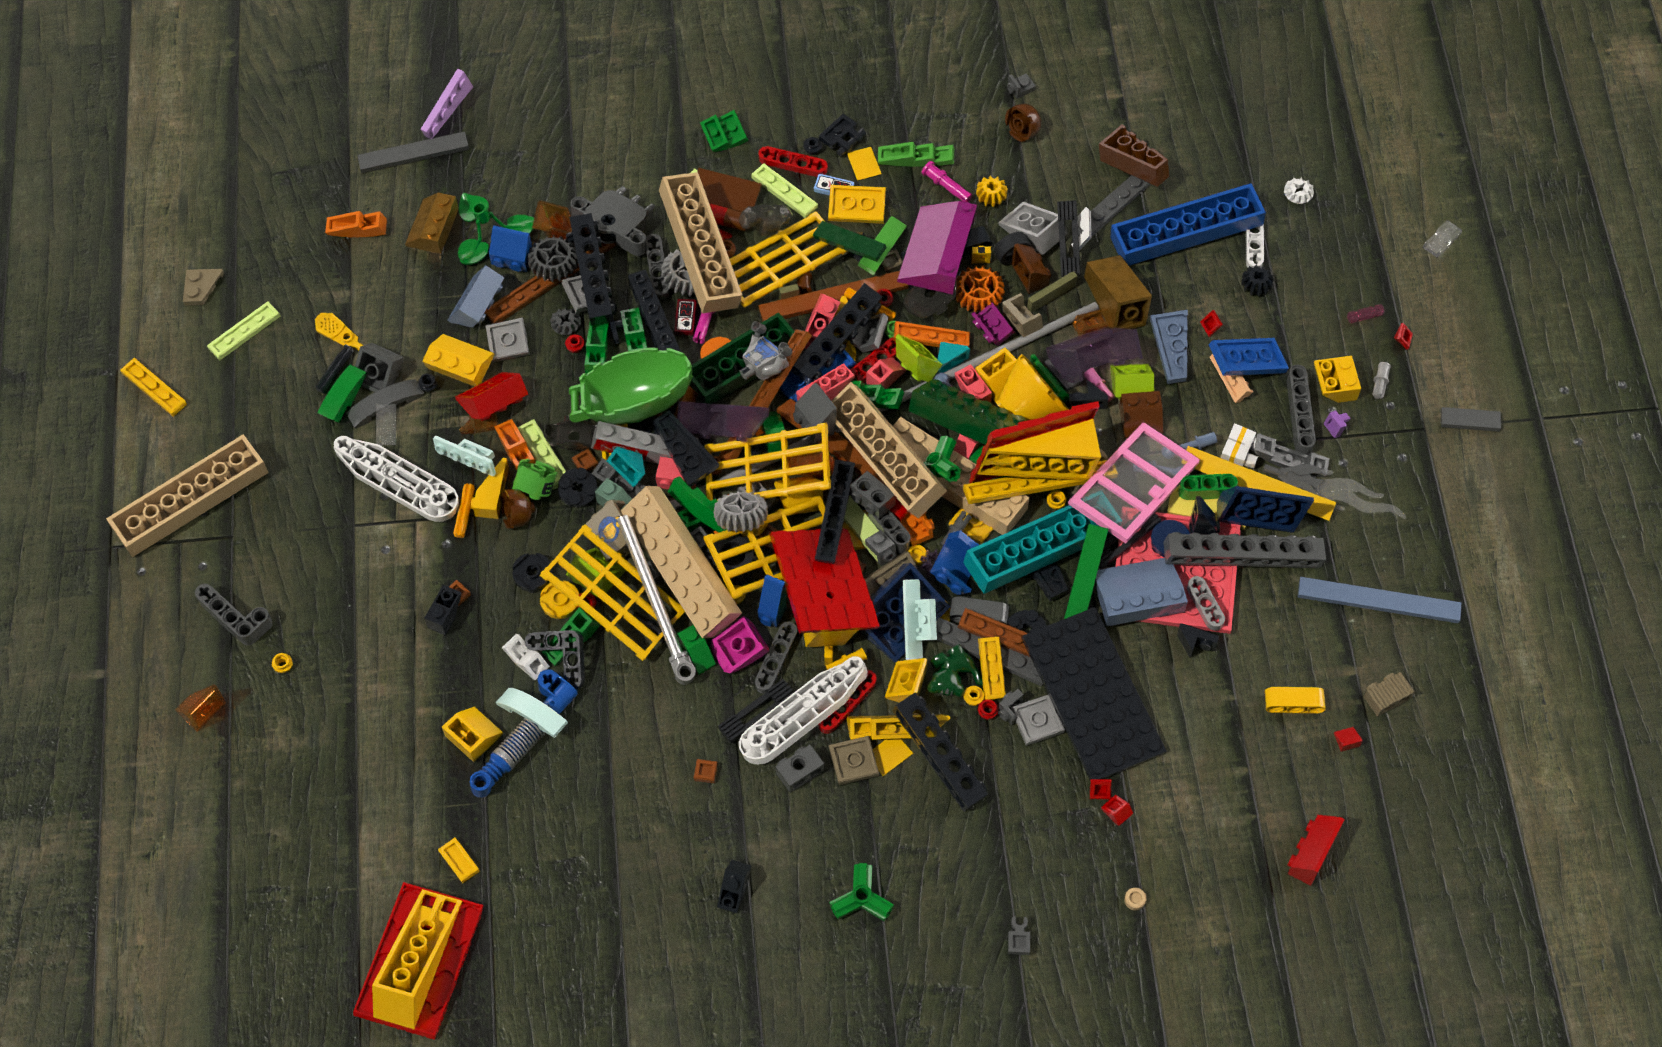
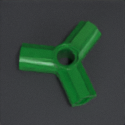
M941 436L935 452L929 454L923 463L934 476L942 477L948 482H956L960 478L961 469L949 461L956 441L948 436Z
M867 863L855 864L853 890L829 902L832 912L837 919L858 909H864L882 921L889 917L894 904L871 891L872 865ZM864 893L867 895V898L859 900L856 896Z

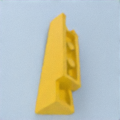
M947 714L936 715L940 727L950 720V716ZM896 715L847 716L850 739L871 736L872 740L911 738ZM913 715L915 720L922 721L920 715ZM930 730L925 731L927 737H934L933 732Z

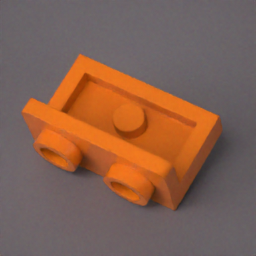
M927 511L920 518L908 512L899 521L910 534L911 546L933 538L935 526L932 519L926 517Z

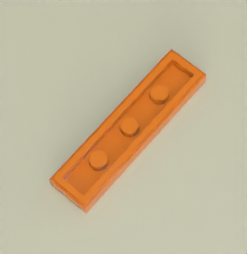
M895 321L893 341H896L897 334H900L926 346L940 347L941 342L966 345L968 347L970 345V332L899 321Z

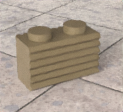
M1401 672L1398 674L1391 673L1381 683L1374 682L1366 688L1367 691L1364 699L1371 706L1376 716L1382 715L1413 697L1415 691Z

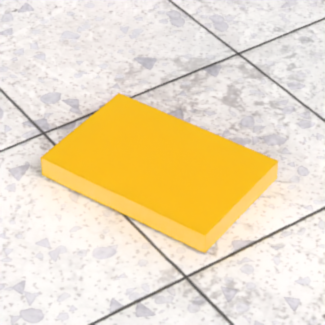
M830 185L828 221L884 224L886 188Z

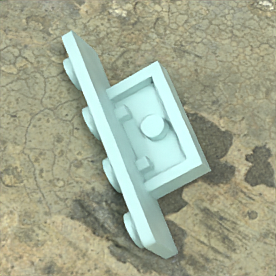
M438 436L433 438L435 450L440 455L452 458L454 461L461 462L484 474L496 475L492 461L495 455L492 450L466 439L456 445Z
M919 579L903 580L906 660L923 658L922 640H937L935 599L920 600Z

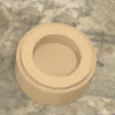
M1131 888L1126 892L1124 902L1129 909L1140 910L1146 903V894L1139 888Z

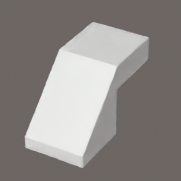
M1087 207L1077 216L1078 226L1083 230L1079 236V251L1092 238L1091 211Z
M515 634L502 647L511 660L533 680L538 678L540 672L550 667L539 652L529 650L525 646V641L518 634Z

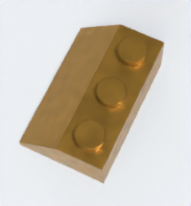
M436 193L423 199L405 245L441 254L459 210L456 196Z

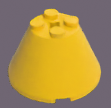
M1021 354L996 401L997 405L1000 408L1007 409L1008 412L1014 415L1023 416L1026 420L1043 418L1050 413L1069 410L1063 400L1040 377L1041 375L1033 364Z

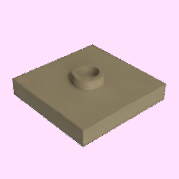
M869 736L829 745L838 785L879 776Z

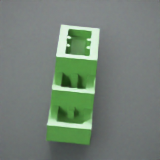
M914 142L878 147V164L911 167L925 166L929 161H933L935 166L954 164L955 149L953 145L935 147L933 143L915 146Z
M891 216L875 238L876 241L886 244L885 251L877 262L862 257L858 266L874 276L907 225Z

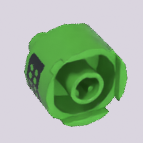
M530 459L520 460L512 489L521 490L535 500H540L541 497H549L557 476V472H554L555 468L536 460L535 464L529 463Z

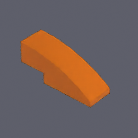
M361 211L327 217L325 233L338 237L386 235L387 218L380 211L364 215Z
M512 419L494 426L516 471L519 461L522 459H530L529 463H536Z

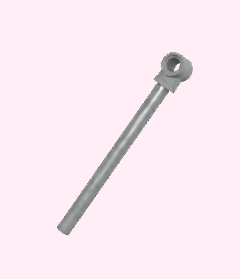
M621 516L617 521L671 653L669 662L674 671L675 679L682 685L690 684L695 677V667L691 662L688 652H683L629 516ZM682 669H688L691 674L688 677H682L679 672Z

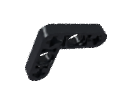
M579 631L532 632L526 636L525 646L529 650L563 649L564 679L575 689L583 687L585 683L583 636ZM552 635H556L558 638L556 646L550 644L549 640ZM572 636L576 637V641L569 642V638ZM533 639H544V643L532 644L531 641ZM569 648H577V651H569ZM572 654L578 657V662L575 666L569 662ZM577 668H578V671H572V672H570V669H577ZM571 678H578V682H571Z

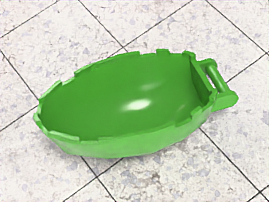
M644 348L612 356V360L603 364L599 362L593 366L592 371L587 374L583 373L579 377L580 384L569 388V394L571 395V413L569 418L572 422L592 419L596 422L601 421L614 425L639 423L669 409L685 395L692 380V365L684 353L671 348H667L666 351L658 350L657 348ZM579 395H581V410H579Z

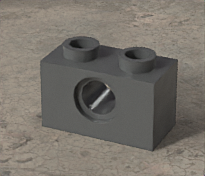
M811 745L799 748L793 756L783 758L776 766L777 776L790 793L824 772V763ZM800 764L803 765L804 768L801 770H796L794 766Z

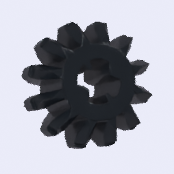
M1257 264L1254 268L1249 266L1247 271H1244L1242 274L1241 286H1244V292L1250 291L1251 296L1255 293L1258 297L1261 293L1266 295L1268 290H1271L1273 287L1274 277L1271 275V269L1265 270V266L1259 268Z

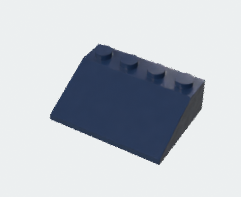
M1235 486L1222 491L1218 498L1217 521L1294 533L1312 505L1314 497Z
M911 563L903 564L870 597L871 601H873L880 627L878 629L859 630L861 634L894 663L905 653L903 580H920V600L935 599L936 621L951 607Z

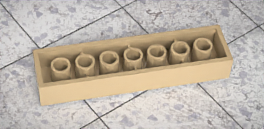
M698 172L662 177L659 192L702 313L738 308L742 293Z
M850 382L832 400V403L837 408L835 424L907 511L920 518L947 492L939 480L860 388Z
M902 417L893 425L894 429L922 462L926 461L929 454L935 452L939 441ZM953 450L949 461L961 469L960 478L956 482H948L942 477L935 476L947 490L942 497L957 507L963 508L965 512L972 514L973 517L983 521L987 526H991L1001 535L1010 532L1028 510L1029 497L1020 495L968 504L963 491V485L970 484L971 472L976 467V464Z
M243 434L106 519L131 557H134L266 475L268 470L261 457Z
M646 486L621 510L623 516H629L637 538L702 638H715L735 621L742 612L662 489L657 486Z

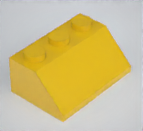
M442 334L430 344L422 362L430 370L476 386L482 383L495 354Z

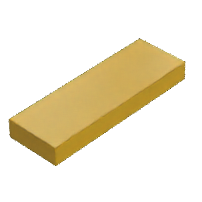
M1000 638L978 639L984 700L1003 698L1006 693Z

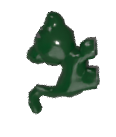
M960 644L951 648L947 654L944 652L939 653L930 661L933 667H941L939 671L933 674V678L928 684L927 689L930 693H939L944 696H964V686L961 684L958 672H971L976 684L983 686L980 671L975 666L974 659L964 651Z

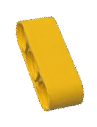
M1270 687L1265 689L1267 712L1316 714L1326 710L1325 694L1322 688Z

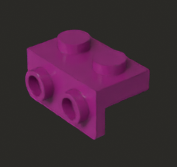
M994 303L988 305L978 314L972 313V316L975 318L973 323L979 330L981 328L984 330L985 334L983 336L989 343L993 342L999 346L1015 333Z

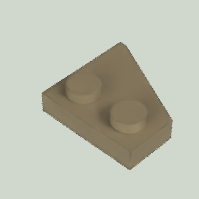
M223 269L186 270L183 295L184 305H204L209 294L215 289V283L219 277L222 278L224 276Z

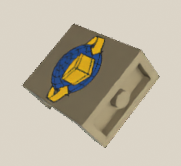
M609 500L599 512L591 516L586 525L592 529L594 534L617 553L620 552L622 557L625 558L630 551L617 521L619 517L623 516L620 509L625 505V502ZM600 549L605 560L611 562L613 559Z

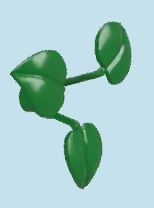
M463 193L459 203V214L464 221L472 222L476 220L478 240L467 239L461 243L458 248L460 262L465 265L476 264L487 256L489 245L486 242H481L480 224L488 223L490 218L494 219L503 228L529 234L537 226V219L527 215H514L508 218L507 225H504L493 215V212L488 211L489 203L485 198Z

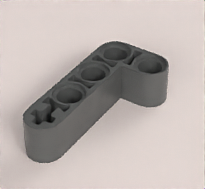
M201 584L195 590V596L200 605L244 645H252L272 627V619L268 611L263 607L253 609L244 617L209 584ZM223 606L222 609L216 610L218 607ZM265 617L264 620L258 621L260 618ZM250 631L247 635H243L244 632Z

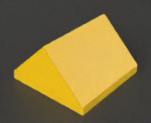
M811 476L789 479V485L796 486L821 480ZM783 480L774 482L776 489L783 488ZM820 489L791 494L788 497H779L784 509L806 502L817 495H820L823 500V491ZM815 506L804 511L795 513L793 515L815 512L820 510L818 506Z
M919 658L896 661L885 698L900 703L915 692L919 696L927 671V659Z

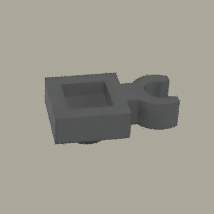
M1013 916L1011 926L1015 931L1008 932V954L1030 955V932L1024 931L1027 927L1028 919L1024 917L1023 924L1018 925L1015 922L1016 917Z

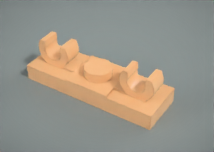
M1214 355L1210 356L1212 363L1235 403H1240L1245 397H1249L1253 393V390H1250L1248 387L1249 383L1244 380L1243 375L1223 376Z

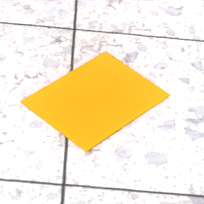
M871 147L847 153L857 180L882 174Z
M901 738L886 739L872 749L878 771L882 776L913 754Z

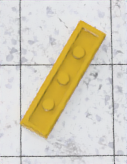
M133 358L120 370L125 377L172 417L187 405L182 397L137 359Z

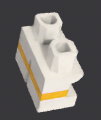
M1234 423L1221 458L1240 466L1244 465L1254 468L1258 456L1250 454L1249 451H1254L1256 432Z

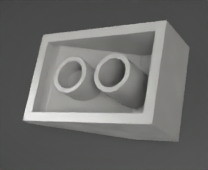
M1022 202L998 222L999 226L1009 234L1023 232L1031 243V247L1042 255L1060 241L1058 214L1026 202ZM1065 225V235H1067L1068 232Z

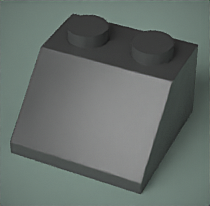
M374 343L360 346L355 367L367 372L361 386L377 392L393 385L400 375L404 357Z
M814 383L795 403L793 417L795 422L800 424L802 428L827 423L829 437L834 435L837 408L820 386ZM822 433L807 435L814 443L822 440Z

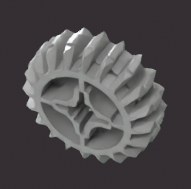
M677 249L674 253L670 252L662 264L661 278H664V284H668L669 289L674 288L675 293L679 291L682 296L687 293L690 297L692 293L695 294L681 252Z
M746 491L730 492L729 495H723V498H719L718 502L715 503L714 518L717 525L721 526L722 529H727L728 532L732 530L736 533L738 531H752L753 528H759V525H763L764 521L767 520L768 506L764 498L760 497V494L754 495L753 492L747 493Z

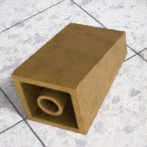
M1121 255L1087 262L1084 277L1111 332L1114 333L1145 326L1152 295Z

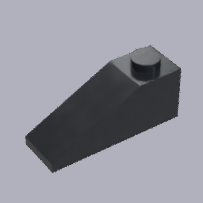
M1196 496L1189 520L1190 534L1200 533L1201 535L1219 533L1220 523L1216 521L1215 513L1201 496Z

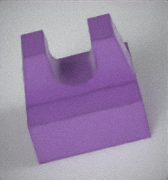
M1335 410L1329 413L1324 425L1331 435L1337 438L1341 436L1347 424L1345 422H1348L1351 418L1347 413L1339 415Z

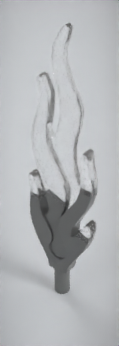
M1267 464L1264 466L1263 472L1278 476L1277 478L1282 482L1329 500L1348 503L1361 512H1392L1406 519L1405 514L1391 504L1367 502L1357 497L1353 492H1360L1374 499L1383 498L1384 494L1374 493L1355 480L1348 478L1316 479L1310 475H1332V470H1325L1311 464H1300L1287 468L1281 467V469ZM1338 504L1335 505L1334 509L1341 511L1345 510L1343 506Z

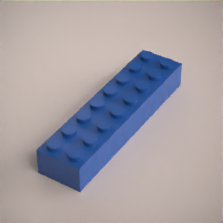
M1252 183L1113 224L1110 238L1118 255H1121L1129 266L1262 226L1266 212Z

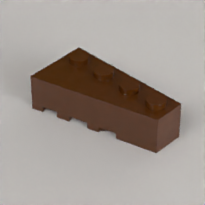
M1123 124L1099 143L1100 160L1110 166L1157 187L1169 177L1168 159L1154 148L1150 149L1144 140L1140 141L1137 139L1136 134L1132 131L1128 132Z

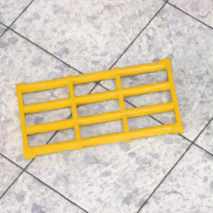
M816 211L801 221L778 231L775 235L752 247L746 248L745 251L729 259L732 266L749 256L755 260L734 272L736 279L758 267L764 270V272L740 284L741 292L769 277L773 281V283L745 298L742 296L740 303L744 308L805 273L815 270L816 267L838 255L848 252L837 247L811 262L807 256L830 244L819 241L803 251L797 246L814 238L813 233L817 227L794 240L788 237V235L814 221H817L819 224L824 221ZM781 239L786 243L761 258L756 254ZM791 249L795 253L792 257L771 268L765 264ZM800 260L805 264L780 279L775 275Z
M827 423L790 431L782 430L779 433L752 438L745 437L741 440L719 444L710 443L704 445V448L710 454L745 447V457L718 462L719 468L716 470L745 465L746 476L712 481V473L706 476V497L710 501L713 500V489L746 484V492L750 493L753 492L752 482L783 477V488L756 492L754 495L760 494V497L768 499L779 496L788 497L791 494L820 489L821 491L831 489ZM822 433L821 444L788 449L787 439ZM781 440L782 451L751 456L752 445ZM823 452V462L789 468L788 457ZM782 459V469L752 474V464ZM820 470L824 472V481L796 486L789 485V476Z
M817 495L806 502L786 509H779L777 512L769 514L763 525L780 519L785 528L783 531L808 530L822 524L826 507L821 496ZM818 506L822 516L793 527L790 526L787 516ZM725 530L717 534L712 533L704 536V541L734 600L741 598L744 594L763 588L764 579L735 589L730 578L762 567L765 574L783 580L781 572L773 575L768 565L777 562L776 554L764 557L760 548L772 543L770 535L756 540L753 532L746 530L744 532H746L750 540L749 543L719 554L713 543L743 533V531L736 533L733 530L730 532ZM754 549L759 560L726 571L722 563L723 560Z
M584 524L539 576L553 584L571 599L575 606L582 608L606 628L607 632H611L643 661L662 639L663 633L661 632L657 636L628 612L629 608L636 603L657 620L652 606L640 597L645 591L644 586L636 593L609 570L617 562L642 583L638 571L622 557L620 552L617 553L594 534L590 527ZM582 534L613 559L606 567L575 543ZM569 549L600 573L593 582L563 558ZM557 563L587 587L581 596L577 595L550 572ZM603 577L631 599L625 607H622L597 586ZM657 586L662 600L677 612L671 620L672 625H674L685 611L677 601ZM590 592H593L618 613L612 622L584 600ZM622 617L652 641V644L646 651L615 626Z

